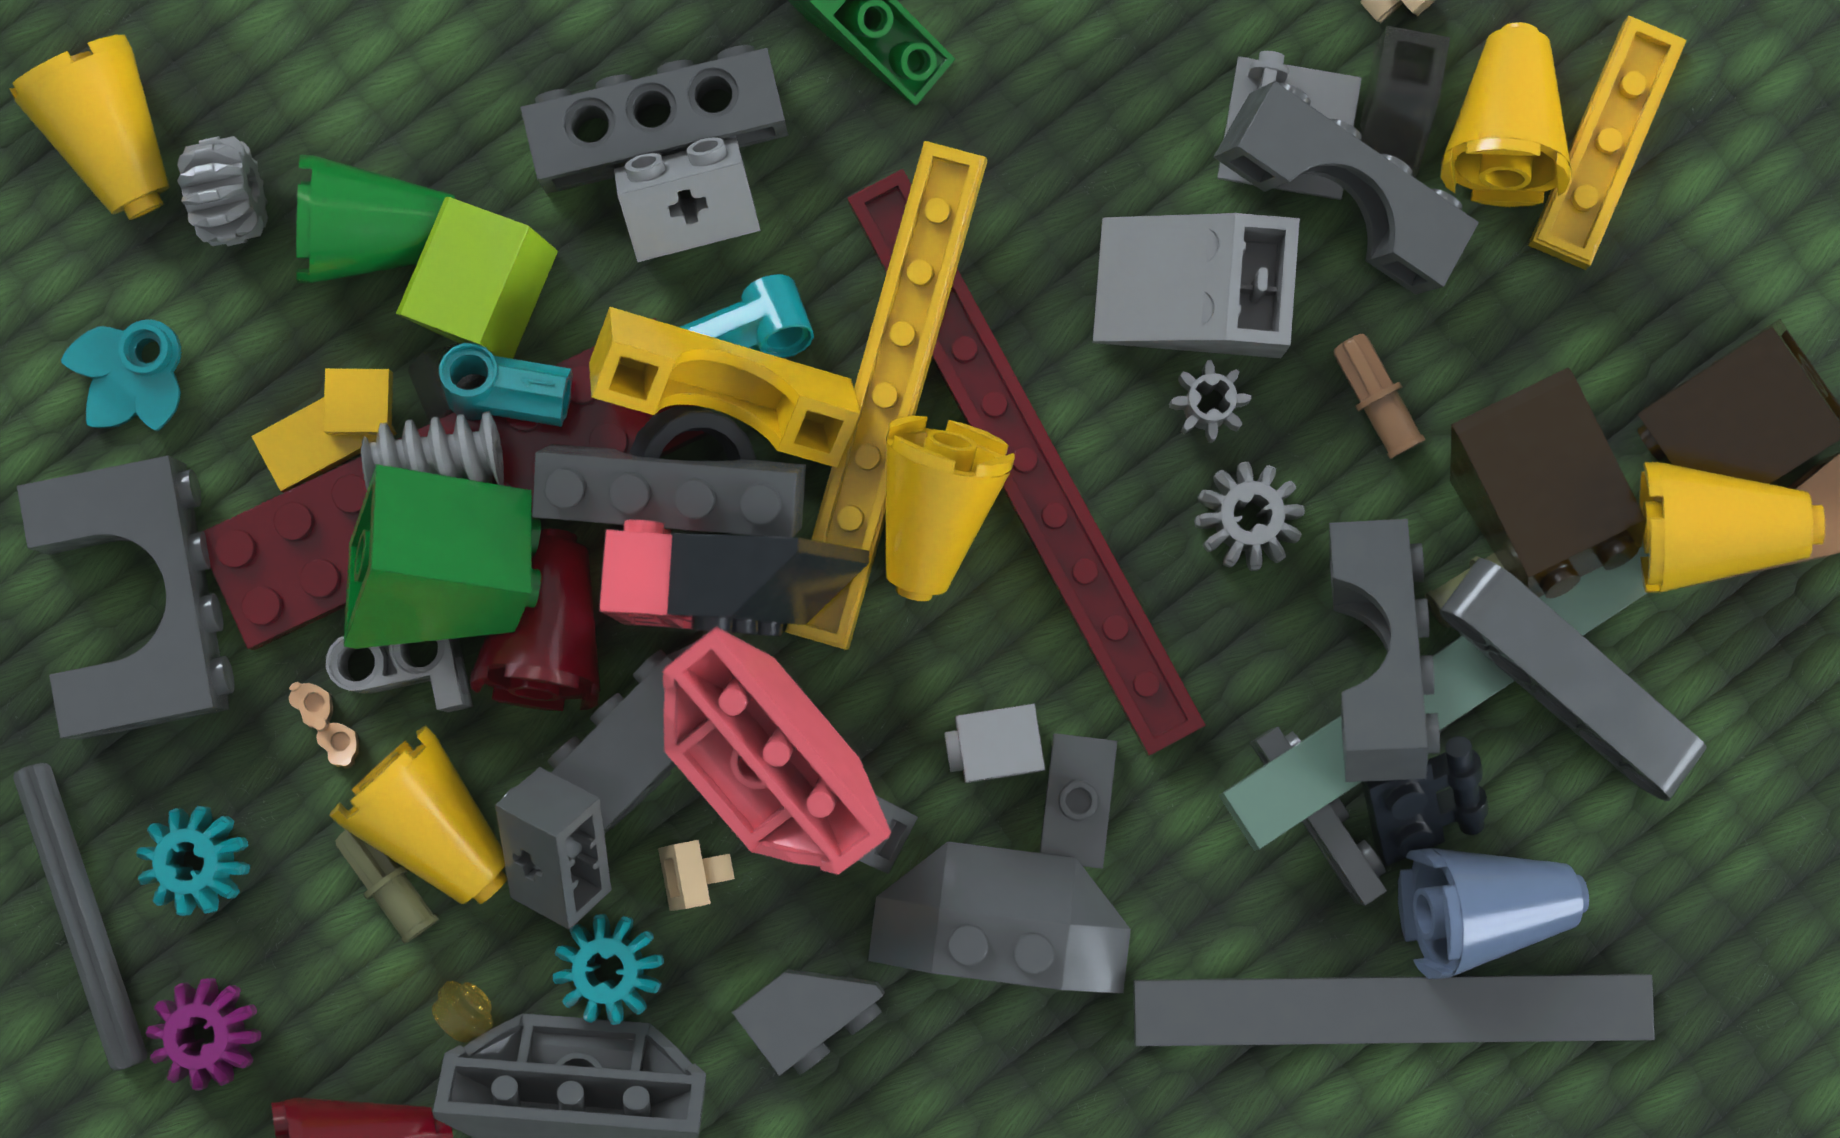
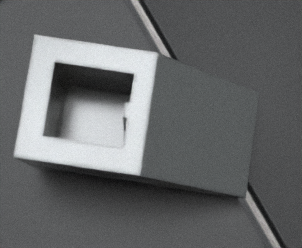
M787 969L732 1013L779 1076L792 1066L800 1076L830 1053L824 1041L842 1027H845L852 1036L882 1013L875 1002L884 996L885 991L878 981Z

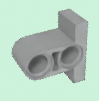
M344 636L338 638L330 646L326 655V670L330 679L338 687L362 694L377 693L431 681L437 710L452 712L473 707L459 638L436 640L438 644L436 658L425 667H417L412 662L410 657L412 643L368 647L374 655L375 666L372 673L361 681H355L349 673L348 661L356 648L344 647Z

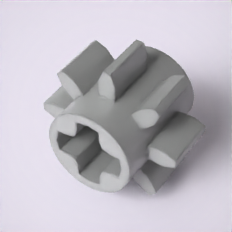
M1207 360L1202 370V376L1197 380L1191 374L1182 372L1178 381L1188 393L1186 396L1173 398L1169 403V408L1184 410L1187 420L1181 429L1183 434L1190 432L1195 426L1205 430L1208 443H1213L1218 434V427L1223 423L1230 430L1235 432L1239 430L1243 424L1240 418L1232 411L1235 407L1248 405L1251 401V395L1245 393L1237 394L1234 382L1239 375L1237 369L1224 376L1215 373V366L1212 360ZM1213 390H1216L1223 397L1218 405L1223 413L1215 408L1211 409L1207 414L1201 412L1197 407L1202 398L1199 392L1207 396Z

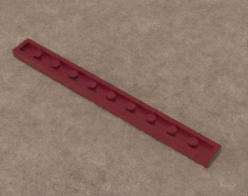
M904 169L847 197L852 212L886 274L912 186ZM957 269L932 359L967 424L985 430L1005 441L1009 445L1006 455L1014 453L1015 459L1012 470L1002 489L1146 755L1150 756L1206 725Z

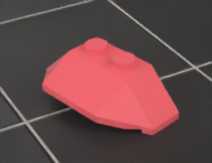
M715 627L664 668V752L750 852L792 863L818 866L822 871L838 875L890 836V828L860 758L774 657Z

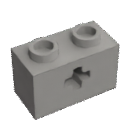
M716 137L701 139L692 143L686 151L666 156L656 153L643 154L630 159L625 166L614 169L617 195L637 262L761 231L737 138L725 141ZM690 189L692 197L681 199L679 192Z
M1035 704L958 715L955 717L956 730L945 732L950 772L963 770L965 783L1045 770Z

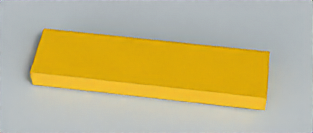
M1628 16L1624 20L1568 150L1571 177L1567 190L1560 196H1558L1557 187L1551 190L1528 246L1584 270L1591 266L1685 46L1686 39L1632 16Z

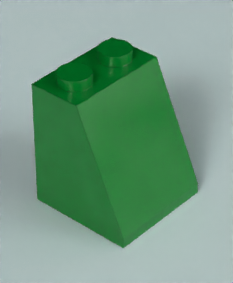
M376 464L349 542L344 647L358 649L515 632L525 607H535L541 585L540 569L531 568V556L536 554L541 533L540 518L532 517V490Z

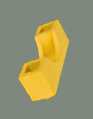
M609 307L589 361L592 398L655 415L662 408L671 405H694L713 409L751 426L761 433L777 451L838 468L860 416L851 378L613 307Z

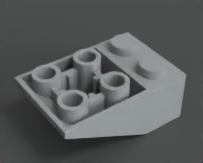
M1241 213L1102 218L1092 343L1282 358L1291 345L1300 218Z

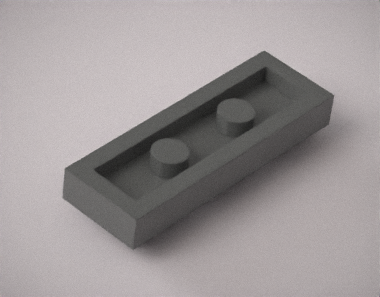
M1279 727L1267 730L1249 743L1265 765L1301 740L1293 731L1284 736ZM1338 797L1303 820L1302 823L1354 902L1367 905L1387 892L1378 878L1386 870L1371 846L1365 840L1356 844L1342 824L1350 816Z

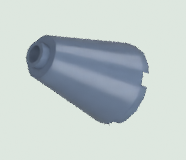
M1424 848L1422 850L1409 851L1406 858L1414 860L1412 869L1400 870L1398 879V907L1403 935L1406 942L1418 941L1424 958L1413 959L1418 970L1428 979L1450 978L1575 928L1579 925L1582 914L1587 911L1589 906V892L1582 876L1576 875L1575 871L1568 864Z

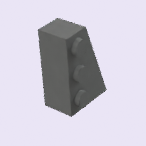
M696 642L668 656L662 650L653 654L633 674V677L639 684L624 699L617 693L608 699L590 718L596 725V728L583 741L577 736L572 737L547 761L554 768L551 772L552 774L600 798L604 834L613 829L672 774L670 771L676 766L664 752L665 687H663V670Z

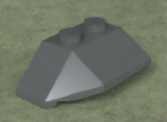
M947 841L876 896L868 961L932 974L1057 990L1123 994L1131 929L1075 857Z
M522 1013L483 1033L466 1046L462 1047L459 1045L444 1053L433 1116L434 1119L473 1138H699L706 1073L695 1063L692 1064L671 1041L650 1023L622 1021L620 1024L612 1025L609 1020L596 1019L594 1022L589 1023L583 1018Z

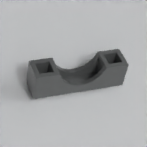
M1273 81L1248 95L1213 158L1263 192L1286 184L1301 174L1318 175L1334 181L1353 197L1364 217L1367 229L1366 262L1415 295L1445 286L1479 223L1461 210L1462 204L1457 198L1445 191L1430 189L1411 176L1412 169L1404 161L1392 155L1380 154L1361 141L1362 136L1356 128L1342 120L1329 119L1310 106L1311 101L1309 97L1292 85L1278 84L1276 81Z
M551 444L535 454L532 517L624 525V520H646L664 523V528L793 538L802 528L806 464L747 459L732 461L668 460L630 455L610 448Z
M1408 519L1329 523V558L1333 611L1351 616L1366 624L1379 636L1387 651L1384 662L1370 678L1342 692L1341 725L1345 781L1426 779L1428 754L1440 753V732L1438 714H1425L1424 695H1434L1435 685L1432 655H1420L1418 638L1429 637L1427 598L1415 599L1413 583L1424 582L1422 543L1410 544Z

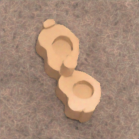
M292 683L289 687L291 690L289 703L295 709L300 710L303 723L317 729V743L328 752L329 762L334 766L344 767L345 769L352 767L359 752L358 734L343 724L330 723L333 714L331 694L311 683Z

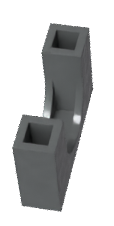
M168 455L18 485L17 490L28 549L49 555L109 542H134L146 550L157 563L166 589V605L162 621L153 637L140 650L121 660L49 674L60 738L82 740L230 710L227 694L234 692V675L228 658L226 656L220 657L216 632L223 630V614L216 594H209L205 570L210 569L211 565L205 533L203 531L198 532L194 511L195 507L201 506V490L195 472L192 469L187 470L186 463Z

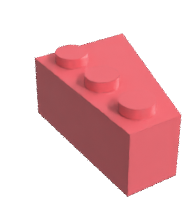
M624 520V531L606 530L599 611L623 625L691 629L692 617L668 614L672 534L671 530L664 529V523L646 520Z

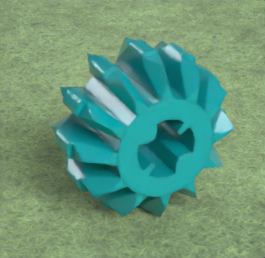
M197 806L191 817H189L184 809L176 808L169 811V827L160 823H152L147 828L150 837L157 843V846L138 848L136 852L137 857L142 860H152L153 867L151 870L142 872L138 876V881L142 885L160 883L152 899L157 906L167 905L174 900L177 915H191L196 905H198L203 913L207 914L218 911V894L227 899L236 898L240 893L238 886L229 876L230 874L244 875L249 873L250 865L246 862L234 861L233 854L248 847V841L245 837L226 839L234 825V820L231 817L221 816L212 823L210 807ZM194 851V855L204 858L202 870H193L192 866L184 864L185 852Z
M599 914L594 916L593 929L595 938L587 928L581 924H576L570 929V933L581 949L578 950L571 946L560 945L555 951V955L559 959L573 963L572 969H564L553 974V982L555 984L573 981L576 989L568 993L562 1002L567 1008H570L579 1003L584 997L588 999L583 1019L589 1023L597 1019L603 1004H605L607 1018L612 1025L620 1024L624 1016L622 1000L631 1011L637 1015L641 1014L647 1009V1005L636 988L648 993H657L662 986V983L656 978L644 975V969H653L663 965V955L653 954L643 958L640 952L642 948L652 942L654 935L651 931L647 930L639 934L633 941H630L628 937L633 927V918L629 916L621 917L613 935H611L610 922L607 915ZM599 954L605 959L615 955L620 958L623 968L617 970L616 973L623 975L619 984L613 979L602 983L597 980L594 970L600 968L601 964L594 962Z

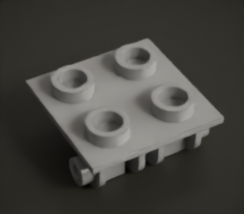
M1261 51L1259 60L1238 56L1224 137L1248 95L1273 81H1276L1278 84H1289L1300 89L1309 97L1311 101L1310 106L1329 119L1342 120L1354 127L1362 77L1284 64L1285 56L1275 51ZM1220 162L1217 179L1253 185ZM1311 174L1298 175L1292 181L1274 188L1337 200L1342 199L1343 187L1334 181Z

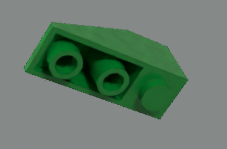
M787 0L809 22L913 106H916L955 60L897 0Z

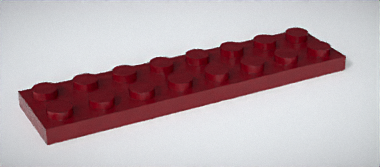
M595 346L554 365L570 368L573 376L569 408L562 427L492 415L501 440L504 486L532 490V515L535 454L537 451L551 444L610 448L629 454L637 433L654 416L591 397L589 361ZM671 405V406H667V407L662 408V409L659 410L656 414H659V413H661V412H663V411H665V410H668V409H670V408H672V407H674V406H694V405ZM455 413L439 419L446 434H453L457 418ZM467 420L472 432L479 431L481 420ZM430 424L418 429L421 437L428 436ZM686 431L681 433L664 447L660 458L709 434L703 431ZM362 456L203 531L206 537L212 572L248 649L256 650L346 607L349 542L367 493ZM493 476L492 484H498Z

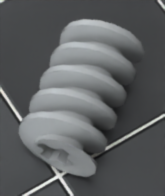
M490 411L483 412L479 431L472 432L465 415L459 414L456 418L453 434H446L439 418L432 417L427 437L420 436L413 420H406L402 439L395 440L387 422L380 423L376 442L369 443L365 436L362 439V467L367 490L376 464L492 483L494 476L498 485H504L501 440Z

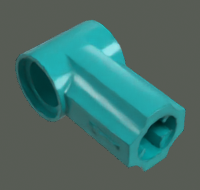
M782 274L759 278L743 291L742 301L680 327L781 358H788L802 352L811 344L814 338L813 330L795 281L790 276Z
M462 343L452 347L444 354L439 364V377L449 407L456 415L464 414L467 420H481L483 412L490 411L491 415L562 427L564 419L567 417L573 378L570 368L493 356L488 349L475 343ZM470 374H479L487 378L480 387L473 390H463L457 387V383L463 377Z

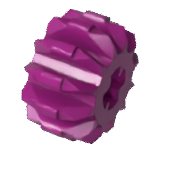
M204 978L200 980L197 990L188 982L176 985L174 987L175 1002L165 999L156 1003L154 1009L166 1023L147 1027L145 1034L152 1039H163L164 1048L155 1050L151 1054L150 1060L154 1064L169 1059L173 1061L168 1070L167 1080L176 1083L189 1074L192 1089L203 1090L208 1087L211 1077L220 1086H223L234 1080L233 1066L246 1068L252 1064L253 1057L241 1044L258 1042L261 1040L262 1034L257 1029L244 1028L243 1020L252 1018L257 1013V1008L253 1004L238 1009L234 1007L240 997L241 989L236 985L227 986L219 994L216 979ZM207 1020L208 1022L205 1024L204 1029L213 1028L215 1038L214 1042L202 1045L201 1047L205 1040L203 1038L198 1040L194 1038L195 1025L205 1023Z

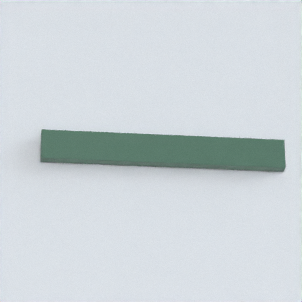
M1643 540L1638 553L1624 565L1612 570H1605L1602 566L1582 576L1579 583L1565 594L1551 599L1546 598L1545 595L1539 598L1582 636L1647 594L1642 582L1640 557H1649V554L1644 553ZM1461 636L1432 655L1435 689L1434 695H1424L1425 714L1437 713L1439 730H1441L1514 682V680L1466 638ZM1341 715L1218 795L1254 851L1261 849L1361 783V781H1345Z

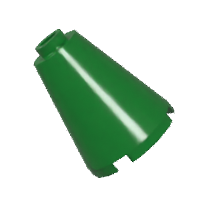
M300 155L299 168L312 169L311 181H301V184H298L296 258L309 259V268H298L296 272L297 283H315L417 265L445 197L455 199V195L314 155Z

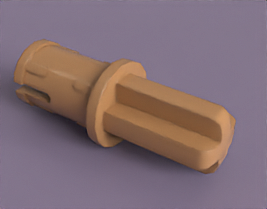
M1365 334L1355 335L1339 344L1334 349V356L1360 402L1355 408L1358 412L1361 410L1365 411L1388 451V457L1392 459L1425 441L1426 439L1423 434H1420L1411 414L1398 393V390L1402 389L1403 386L1400 382L1395 384L1392 382L1368 336Z

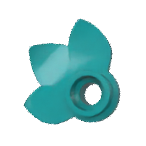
M140 320L128 326L124 331L106 326H98L77 338L67 348L61 358V363L70 370L93 379L89 387L86 405L87 425L93 428L118 427L138 415L148 427L154 431H159L177 411L181 391L174 371L181 359V344L176 333L159 321ZM150 342H157L160 347L158 358L151 363H144L141 356L144 346Z

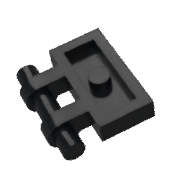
M1460 736L1451 738L1446 743L1445 753L1428 759L1426 779L1361 781L1375 847L1386 866L1405 859L1409 851L1431 848L1445 842L1442 827L1456 821L1462 833L1466 835H1476L1484 829V819L1488 815L1489 806L1485 790L1478 785L1483 777L1480 756L1472 749V744L1467 738ZM1447 787H1451V788H1449V789H1447V790H1444V791H1442V792L1436 794V792L1439 791V790H1442V789L1447 788Z

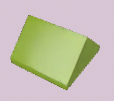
M445 197L396 314L459 344L475 343L488 349L493 356L513 359L558 250L528 225L454 198Z

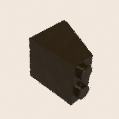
M1778 319L1638 413V416L1644 423V425L1637 429L1638 434L1657 460L1667 456L1672 465L1766 484L1774 482L1840 440V404L1781 319Z
M1569 367L1451 424L1450 482L1504 569L1521 581L1538 597L1545 595L1549 599L1561 596L1574 588L1582 576L1602 566L1605 570L1618 568L1630 561L1638 553L1639 548L1642 546L1646 519Z

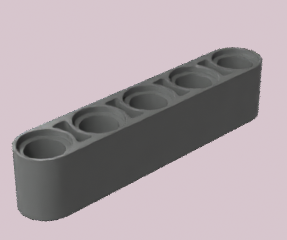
M1477 559L1441 608L1440 615L1450 626L1629 780L1656 798L1670 801L1705 752L1707 747L1696 734L1521 581L1501 566L1487 559Z

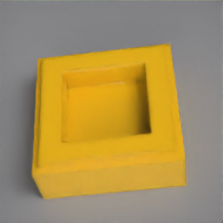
M325 368L323 432L328 435H377L379 425L383 422H387L392 432L393 372L389 369Z

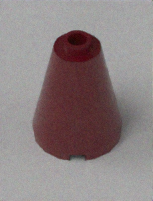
M560 529L541 530L536 554L531 556V568L540 569L541 585L537 603L534 608L525 607L515 632L486 635L471 672L470 686L473 691L479 694L483 684L493 687L492 700L514 706L547 711H563L565 699H582L580 710H588L598 705L601 689L589 552L585 546L577 543L578 537L575 534Z

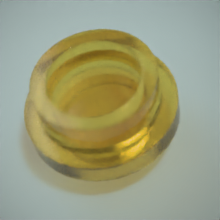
M448 981L438 990V1000L432 1005V1013L439 1026L449 1036L457 1041L466 1043L474 1036L479 1037L493 1027V1020L490 1014L492 1005L480 988L469 982L461 984L455 981Z

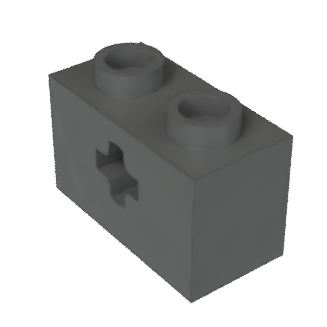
M539 767L518 786L511 788L502 800L495 805L510 898L561 926L571 929L611 891L600 798Z

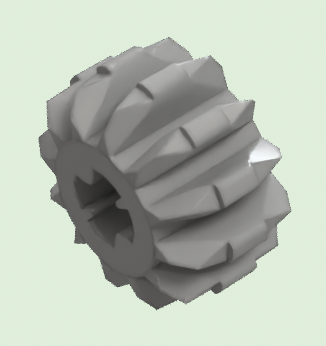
M219 136L199 140V144L186 146L178 160L177 165L180 175L177 182L182 190L183 197L181 202L186 206L188 222L195 226L196 235L203 242H208L211 246L222 244L232 246L246 243L249 238L261 236L268 220L265 209L268 201L264 195V181L260 178L258 163L252 158L250 148L235 136L220 139Z
M1241 462L1237 466V484L1228 473L1220 470L1214 475L1213 479L1221 494L1212 490H1202L1198 496V501L1203 506L1215 512L1198 515L1194 520L1195 527L1200 529L1215 527L1217 533L1210 536L1204 542L1203 547L1207 552H1211L1222 542L1228 545L1229 548L1223 557V565L1228 568L1233 567L1238 561L1241 551H1245L1246 564L1249 570L1258 571L1262 567L1263 561L1261 548L1272 561L1279 563L1286 557V554L1278 539L1287 543H1296L1300 540L1301 532L1297 528L1285 523L1284 520H1295L1305 514L1304 506L1299 504L1284 506L1283 499L1290 496L1296 489V486L1292 481H1288L1277 491L1272 488L1270 484L1276 475L1275 467L1267 465L1261 472L1258 481H1254L1250 463ZM1249 502H1252L1261 509L1256 516H1264L1265 522L1264 525L1256 524L1250 531H1245L1237 524L1242 520V516L1234 517V509L1242 510Z

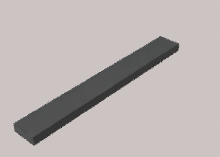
M1646 973L1452 976L1441 979H1428L1426 976L1133 980L1135 1046L1655 1040L1652 975Z

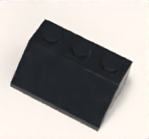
M672 533L668 614L692 617L691 630L711 631L718 627L727 633L782 636L783 624L806 625L869 564V551L802 538Z

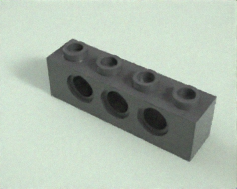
M751 45L734 46L721 51L717 55V60L694 65L691 60H677L658 67L657 74L634 80L631 75H614L598 81L595 84L596 89L572 94L570 90L557 89L536 96L534 104L520 108L538 182L545 193L549 194L615 178L614 169L625 166L630 159L648 153L666 156L686 151L692 143L705 138L716 137L724 141L737 138L740 148L788 136L768 49L755 50ZM721 89L732 95L730 104L720 112L710 113L699 107L701 98L711 90ZM662 104L671 109L667 121L658 127L649 128L638 123L641 112L649 105ZM599 118L609 123L608 131L602 139L590 143L578 139L579 129L586 121Z

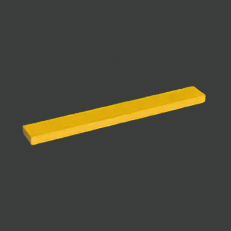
M928 141L923 143L854 387L860 416L838 468H831L811 538L813 541L868 550L869 564L806 625L787 624L786 633L848 650L850 647L886 520V436L889 424L899 417L916 415L988 161L984 156Z

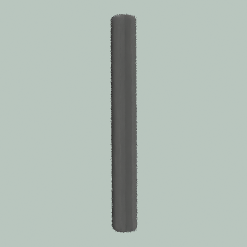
M47 763L29 765L15 772L13 779L109 1066L113 1071L123 1070L146 1060L147 1051L52 768Z

